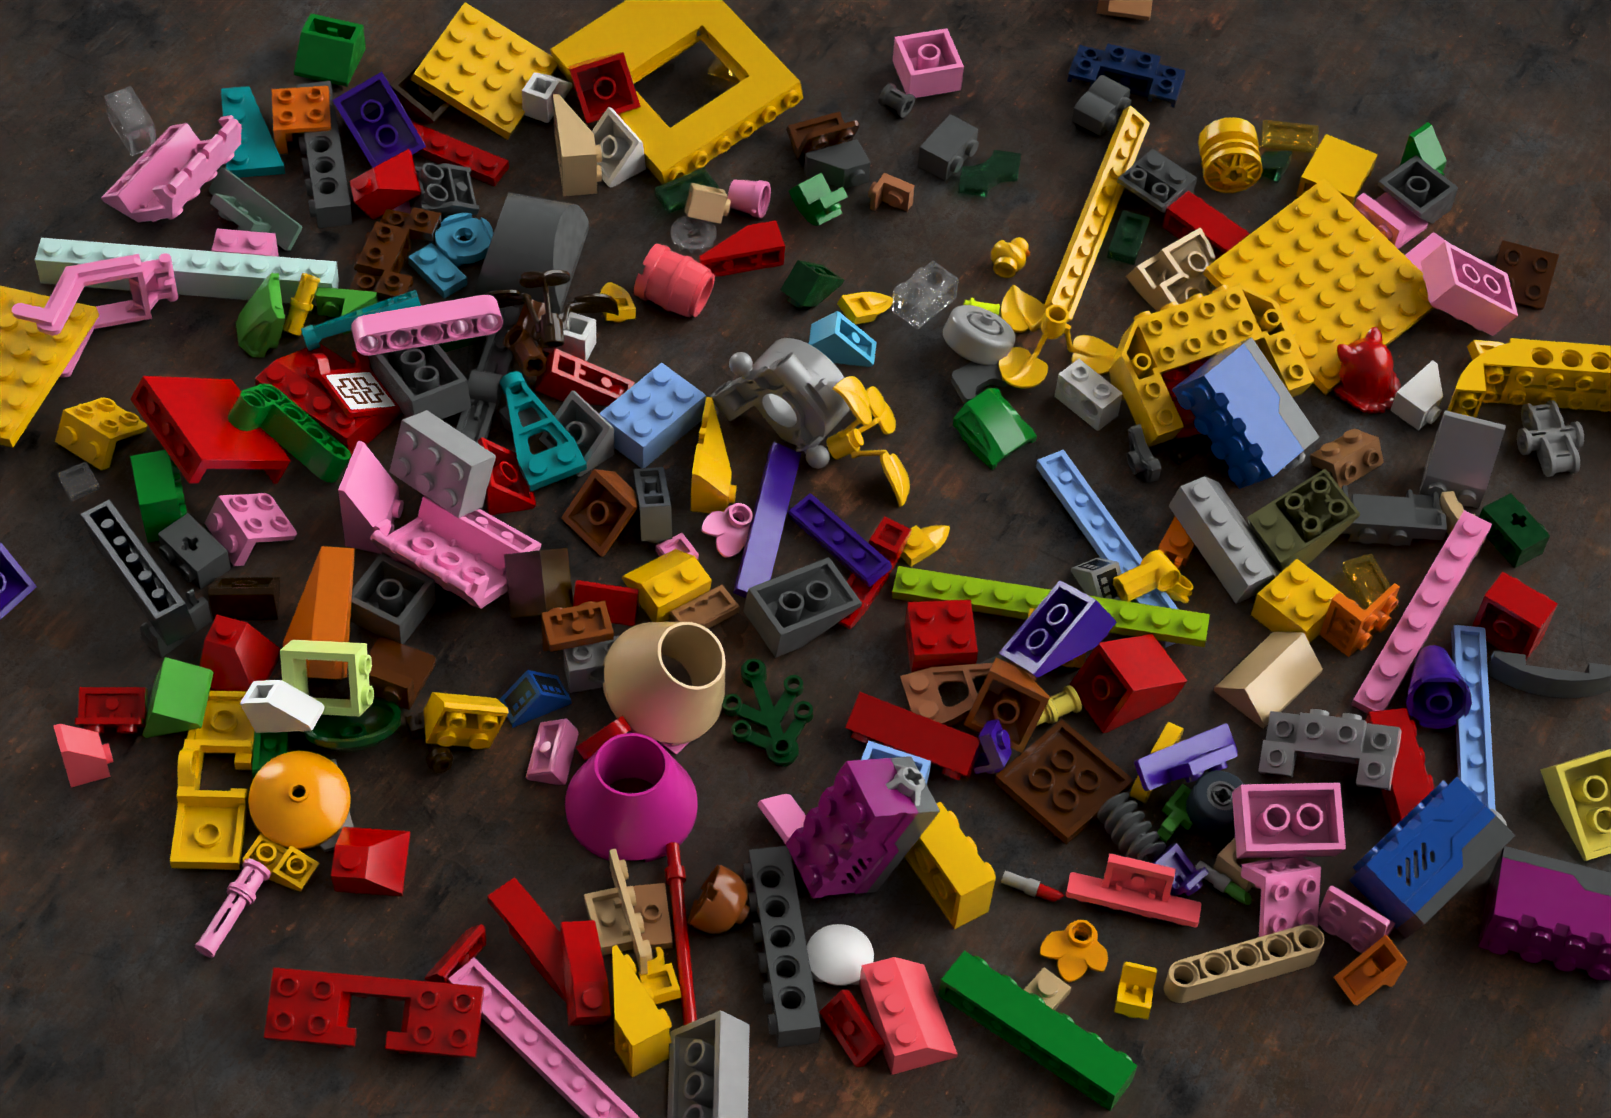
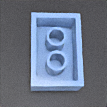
M661 362L599 414L614 427V448L640 468H646L702 421L706 395Z

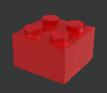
M1502 572L1484 595L1472 626L1485 628L1486 641L1504 652L1525 654L1527 661L1542 641L1558 603L1525 585L1519 579Z
M971 600L907 603L905 630L911 673L930 667L976 664L978 648Z

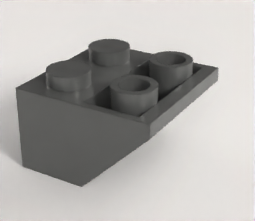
M1153 148L1117 179L1119 184L1166 213L1168 206L1188 190L1194 194L1197 177Z

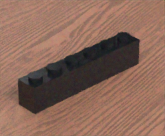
M110 499L83 512L81 515L92 541L165 644L169 646L195 632L196 628L185 602Z

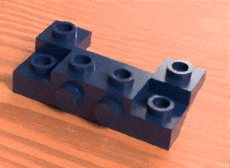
M1107 43L1106 49L1103 51L1079 45L1068 74L1067 82H1071L1074 78L1090 82L1091 87L1099 76L1104 75L1131 89V94L1147 97L1149 102H1152L1153 98L1171 102L1170 107L1175 108L1186 70L1159 64L1161 56Z

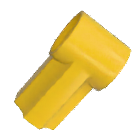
M1155 550L1147 554L1139 566L1114 577L1113 586L1117 591L1118 597L1122 601L1129 602L1156 588L1159 591L1170 590L1180 580L1181 573L1161 550Z

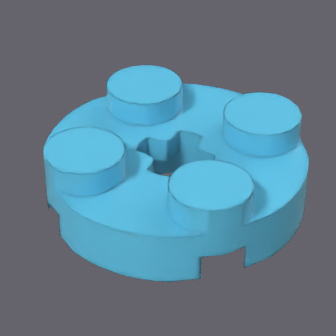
M470 213L453 214L441 222V227L438 231L436 229V248L456 267L475 263L485 259L493 237V229L490 223L482 217L479 220L472 218ZM465 236L467 239L470 240L461 241L460 237Z

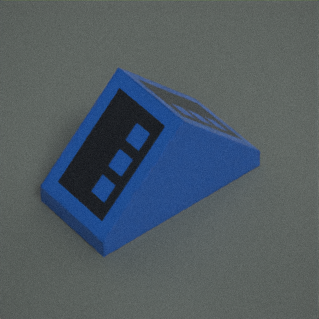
M527 670L499 699L501 703L508 707L507 719L512 728L572 704V700L558 676Z

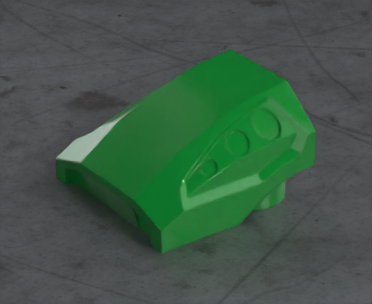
M988 388L966 402L953 419V426L959 431L962 439L967 442L971 451L991 470L997 467V463L1028 442H1035L1037 439L1033 429L1001 395L1000 390L996 388Z

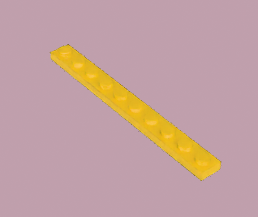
M1131 105L1122 111L1044 304L1046 309L1054 304L1065 307L1069 312L1067 322L1071 321L1123 192L1124 186L1119 184L1117 179L1133 166L1150 124Z

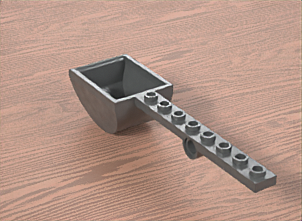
M509 192L474 289V296L498 290H518L520 294L527 293L533 300L544 303L543 287L525 288L520 285L519 276L529 271L564 270L570 273V281L563 285L548 286L551 313L560 315L589 230V221L583 209L575 204ZM524 304L499 308L503 319V326L498 332L488 336L477 370L473 369L468 380L470 408L462 411L456 430L478 443L481 437L488 438L503 394L499 382L503 376L510 373L515 359L512 352L503 345V339L509 329L517 324Z

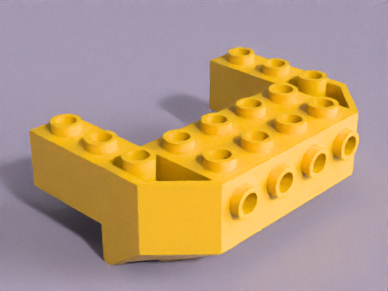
M1240 284L1230 288L1228 285H1223L1214 289L1211 292L1212 294L1203 296L1202 293L1189 297L1185 303L1177 305L1176 302H1172L1161 307L1158 312L1151 314L1150 311H1144L1134 317L1133 323L1122 336L1109 368L1111 384L1123 393L1122 400L1125 399L1136 425H1141L1148 447L1173 439L1184 428L1161 375L1167 371L1212 357L1219 351L1250 337L1254 339L1292 397L1303 394L1315 382L1278 302Z

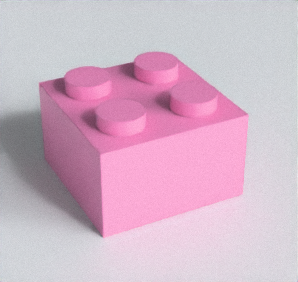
M947 28L895 37L892 61L906 95L910 93L915 98L961 90L964 66Z

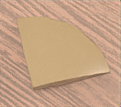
M1200 227L1163 248L1155 256L1137 265L1126 277L1138 293L1158 312L1166 304L1176 302L1179 305L1185 303L1193 295L1202 293L1203 296L1212 294L1211 292L1216 287L1203 275V272L1216 258L1208 238Z

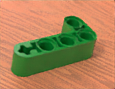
M264 383L241 391L228 414L229 422L240 430L251 431L261 427L323 481L336 482L351 458L350 451L273 385Z

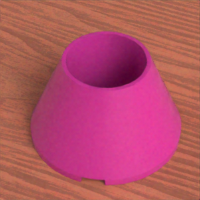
M638 733L620 734L606 741L574 774L565 797L566 819L571 832L587 850L606 860H609V850L616 849L619 860L645 859V862H650L667 855L666 844L676 842L680 846L690 834L695 824L698 807L696 789L686 770L656 740ZM625 778L643 779L654 785L652 788L640 793H623L609 787L613 782Z

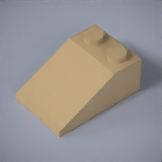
M553 94L554 136L563 196L597 194V182H602L601 164L597 165V162H602L601 145H595L594 133L559 94Z

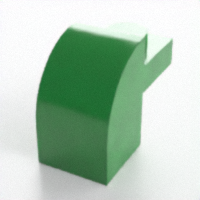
M822 173L788 190L798 211L814 226H819L841 215L842 211L839 202L848 197L843 187L831 192Z

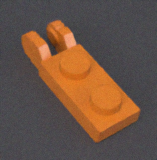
M1176 516L1164 535L1158 550H1161L1169 560L1174 561L1173 564L1180 571L1182 566L1187 564L1196 545Z

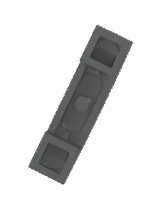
M1493 651L1487 665L1488 675L1515 689L1536 695L1556 698H1580L1594 696L1611 690V665L1589 663L1585 672L1526 665L1525 654Z

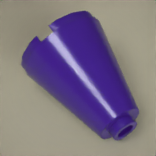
M1437 645L1426 646L1418 652L1406 695L1408 713L1411 717L1413 716L1419 720V724L1424 727L1434 729L1451 727L1457 724L1456 720L1463 715L1466 717L1469 714L1472 705L1471 692L1447 651Z

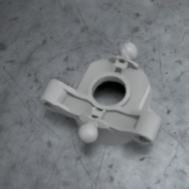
M793 338L778 339L754 363L747 353L736 352L729 360V368L732 373L741 377L733 381H727L716 389L710 396L713 398L714 404L729 421L755 406L781 439L797 445L796 452H805L806 460L812 468L819 469L825 467L830 460V454L827 448L818 444L850 410L845 400L832 390L840 380L844 379L837 366L817 348Z

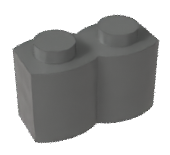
M1104 75L1099 76L1089 91L1075 105L1072 122L1099 136L1106 130H1112L1117 117L1131 104V99H1129L1131 89Z

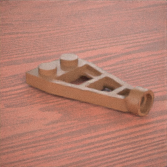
M1010 661L1007 662V663H1009V664H1011V665H1013V666H1015V667H1017V668L1023 670L1022 668H1020L1019 666L1015 665L1014 663H1012V662H1010ZM993 663L930 667L900 676L910 711L949 727L967 718L978 695L973 679L987 675ZM1025 671L1034 681H1036L1035 676ZM948 682H962L967 686L968 697L955 706H945L938 690L939 686Z

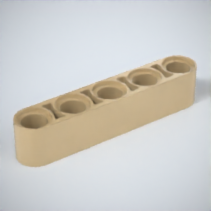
M1305 924L1178 960L1169 968L1164 984L1165 995L1173 1002L1186 1003L1310 967L1318 959L1324 944V935L1316 926ZM1300 943L1307 944L1311 948H1306L1302 946ZM1269 952L1277 953L1281 957H1275L1271 955ZM1238 961H1244L1248 963L1250 966H1244L1240 964ZM1207 970H1213L1219 975H1212ZM1175 979H1182L1188 984H1180Z

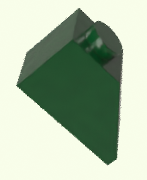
M797 260L780 290L789 296L787 301L798 308L803 306L815 308L843 284L844 279L824 265Z

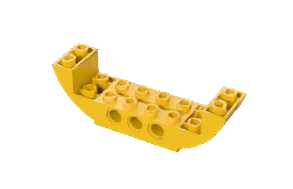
M1510 338L1507 344L1496 346L1480 354L1468 364L1458 380L1447 411L1476 418L1482 402L1512 405L1530 403L1532 406L1546 404L1550 400L1556 401L1559 408L1597 410L1602 412L1611 411V346Z

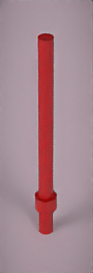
M671 842L666 844L668 867L665 868L666 884L670 885L683 1025H687L696 1021L697 1015L683 884L686 882L685 867L681 865L679 844Z

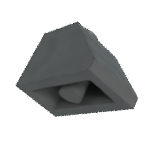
M858 139L805 153L804 174L806 177L812 178L822 173L827 184L845 189L869 182L871 162Z

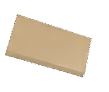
M1272 632L1214 687V692L1264 729L1268 725L1270 711L1281 712L1322 673L1323 668L1304 632Z

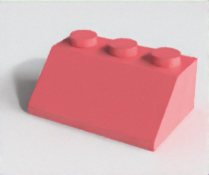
M892 957L862 965L859 986L874 1028L886 1044L882 1050L891 1075L957 1058L956 1048L924 964Z

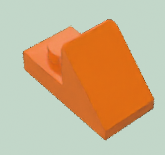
M1384 935L1333 978L1351 1002L1358 1006L1382 985L1392 987L1408 962L1388 935Z

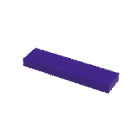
M811 493L787 511L792 521L868 587H871L892 569L889 560Z

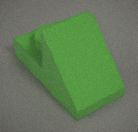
M317 287L315 295L318 315L328 317H340L378 303L377 292ZM352 330L343 332V335L350 333Z

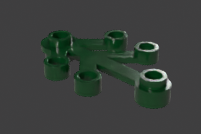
M749 659L741 666V678L746 686L753 688L761 711L742 704L740 697L736 694H728L724 697L722 703L723 711L728 716H738L767 728L770 737L751 731L750 724L745 720L736 721L732 725V737L739 743L747 742L766 750L768 759L775 765L780 767L789 766L796 760L799 754V746L796 742L806 723L813 719L812 705L809 702L801 701L794 706V720L785 733H783L780 725L795 698L803 693V680L797 675L788 676L784 680V692L774 707L765 684L767 680L765 664L758 659ZM750 669H758L756 672L748 671ZM791 684H798V685H799V686H798L797 688H795V689L789 688V685H791ZM732 702L737 704V706L733 708L727 707V705ZM801 710L809 711L806 715L798 714ZM739 729L747 730L744 734L736 733ZM780 747H787V750L785 751H778L777 749Z

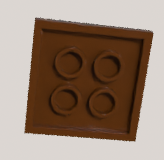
M1061 719L995 776L994 783L1067 845L1097 818L1098 811L1107 800L1132 788L1134 779Z

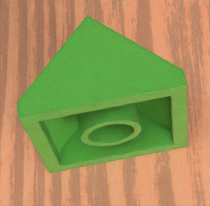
M165 657L154 681L142 735L145 738L202 728L214 672L208 668Z

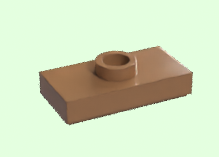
M720 585L670 611L669 619L671 622H693L709 629L739 613V605L725 587Z
M665 883L633 886L637 903L636 906H633L635 913H641L644 923V933H641L642 939L649 940L651 950H656L655 947H661L662 949L672 948L673 942Z

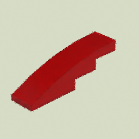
M514 877L487 896L488 903L509 926V933L530 956V963L566 1003L561 933L532 896Z

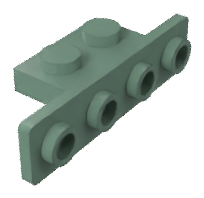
M221 167L209 188V192L213 195L210 204L219 210L218 215L228 221L235 222L239 225L237 229L240 231L275 233L277 244L284 250L290 251L302 230V225L228 169Z

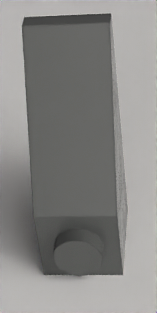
M664 467L633 469L641 541L661 543L664 540L672 539L671 502Z

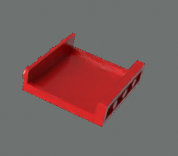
M143 376L130 398L188 483H199L207 469H264L272 482L278 484L291 462L279 443L261 427L251 431H243L229 422L228 414L241 393L232 379Z

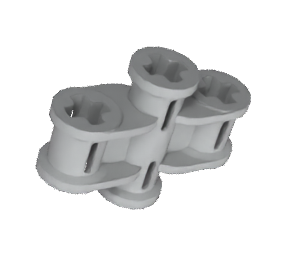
M1554 400L1532 406L1530 403L1523 404L1521 419L1524 428L1519 429L1517 433V446L1520 453L1528 455L1531 451H1536L1543 473L1547 477L1569 471L1571 474L1578 473L1580 470V456L1576 448H1581L1584 443L1582 425L1576 421L1565 426L1558 404Z

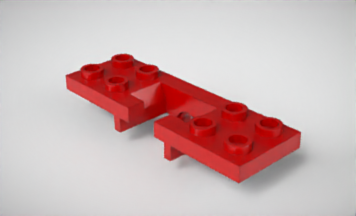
M273 967L264 1038L266 1040L331 1045L337 1048H355L357 1029L348 1028L352 996L365 999L367 997H379L394 1001H405L401 1032L387 1031L385 1046L387 1051H397L400 1054L419 1053L476 1059L484 997L483 986Z

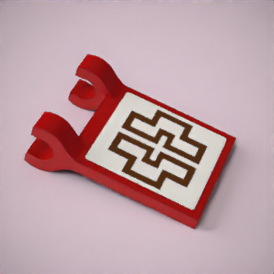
M353 351L351 355L356 363H348L346 369L330 370L325 354H312L311 359L314 361L315 366H307V375L310 378H318L347 417L399 413L400 407L371 371L368 356L362 355L358 351Z

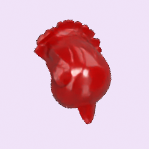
M1372 327L1365 338L1356 340L1349 345L1339 344L1337 346V355L1341 362L1339 372L1341 383L1334 389V394L1340 397L1341 400L1347 401L1353 408L1369 414L1384 413L1386 409H1391L1396 392L1401 389L1400 380L1393 371L1394 361L1392 354L1382 342L1381 331L1377 327Z

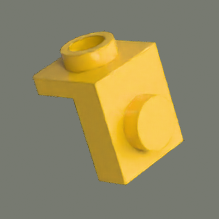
M1131 962L1123 963L1114 1012L1124 1014L1130 1018L1138 1017L1148 1020L1153 988L1157 976L1156 968Z

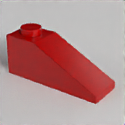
M776 220L746 226L700 255L699 263L709 268L715 277L784 265L785 244Z
M555 348L546 358L547 370L540 377L537 376L535 390L560 401H565L570 392L575 391L588 404L609 406L634 385V381Z
M595 920L561 922L560 931L568 1026L603 1024L611 1016L608 979Z

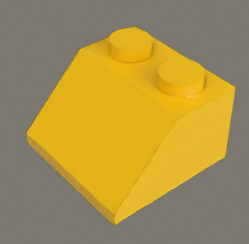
M677 549L622 576V580L628 588L639 590V604L652 622H665L669 620L670 611L710 591L712 579L695 556Z

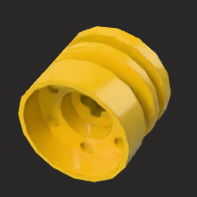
M1226 117L1213 121L1200 132L1198 146L1202 159L1203 177L1205 183L1211 189L1222 193H1235L1248 189L1260 179L1263 171L1257 133L1255 127L1250 122L1241 118Z

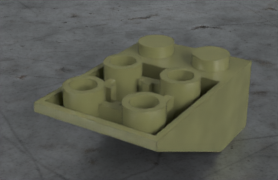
M1325 468L1251 514L1247 519L1249 527L1282 572L1296 559L1305 565L1312 562L1360 516V512Z

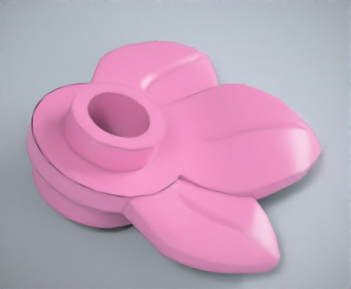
M736 503L728 506L724 512H712L704 520L701 531L716 537L715 543L718 552L724 558H732L741 551L743 546L745 547L753 518L752 511L747 505Z

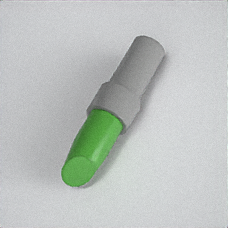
M1199 861L1195 868L1198 870L1205 867L1208 870L1209 874L1204 879L1212 883L1213 887L1246 905L1251 904L1252 899L1248 892L1232 882V879L1225 874H1220L1203 861Z

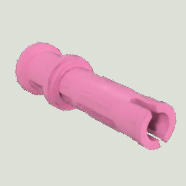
M249 858L245 859L240 875L235 882H230L228 885L227 898L213 917L199 942L195 945L196 950L201 954L213 958L245 906H250L256 900L255 893L262 882L267 881L271 876L269 869L260 862Z

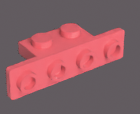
M1109 853L1103 879L1071 872L1065 895L1080 902L1093 903L1114 910H1123L1140 914L1147 918H1157L1191 927H1198L1202 905L1199 901L1170 895L1175 868Z

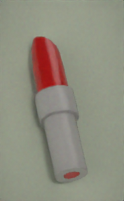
M1006 870L1001 880V883L1024 891L1027 895L1037 896L1051 902H1056L1065 896L1062 892L1043 885L1038 880L1027 879Z

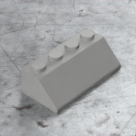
M1204 476L1179 487L1169 507L1235 604L1257 595L1258 592L1281 573L1219 482Z
M720 1010L670 1031L667 1118H748L749 1024Z

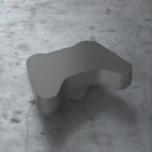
M971 362L953 371L951 383L964 404L976 397V394L983 392L984 388L988 385L1006 387L1008 385L1003 381L996 364L986 366Z
M1141 425L1132 426L1128 429L1130 451L1127 452V460L1130 469L1134 475L1141 473L1145 482L1157 481L1161 472L1160 462L1153 457L1146 443Z

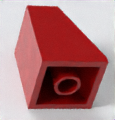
M1148 634L1100 642L1069 685L1076 690L1082 705L1103 733H1107L1173 702L1187 683V679L1154 635Z

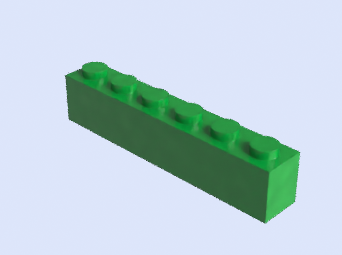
M964 950L942 977L938 992L939 997L1107 1110L1111 1111L1133 1081L1138 1065L1133 1063L1127 1054L1115 1051L1106 1045L1097 1034L1087 1032L1076 1025L1067 1014L1056 1012L1047 1006L1041 997L1033 993L1029 994L1017 986L1011 977L1005 974L1001 975L990 968L981 957L972 956Z

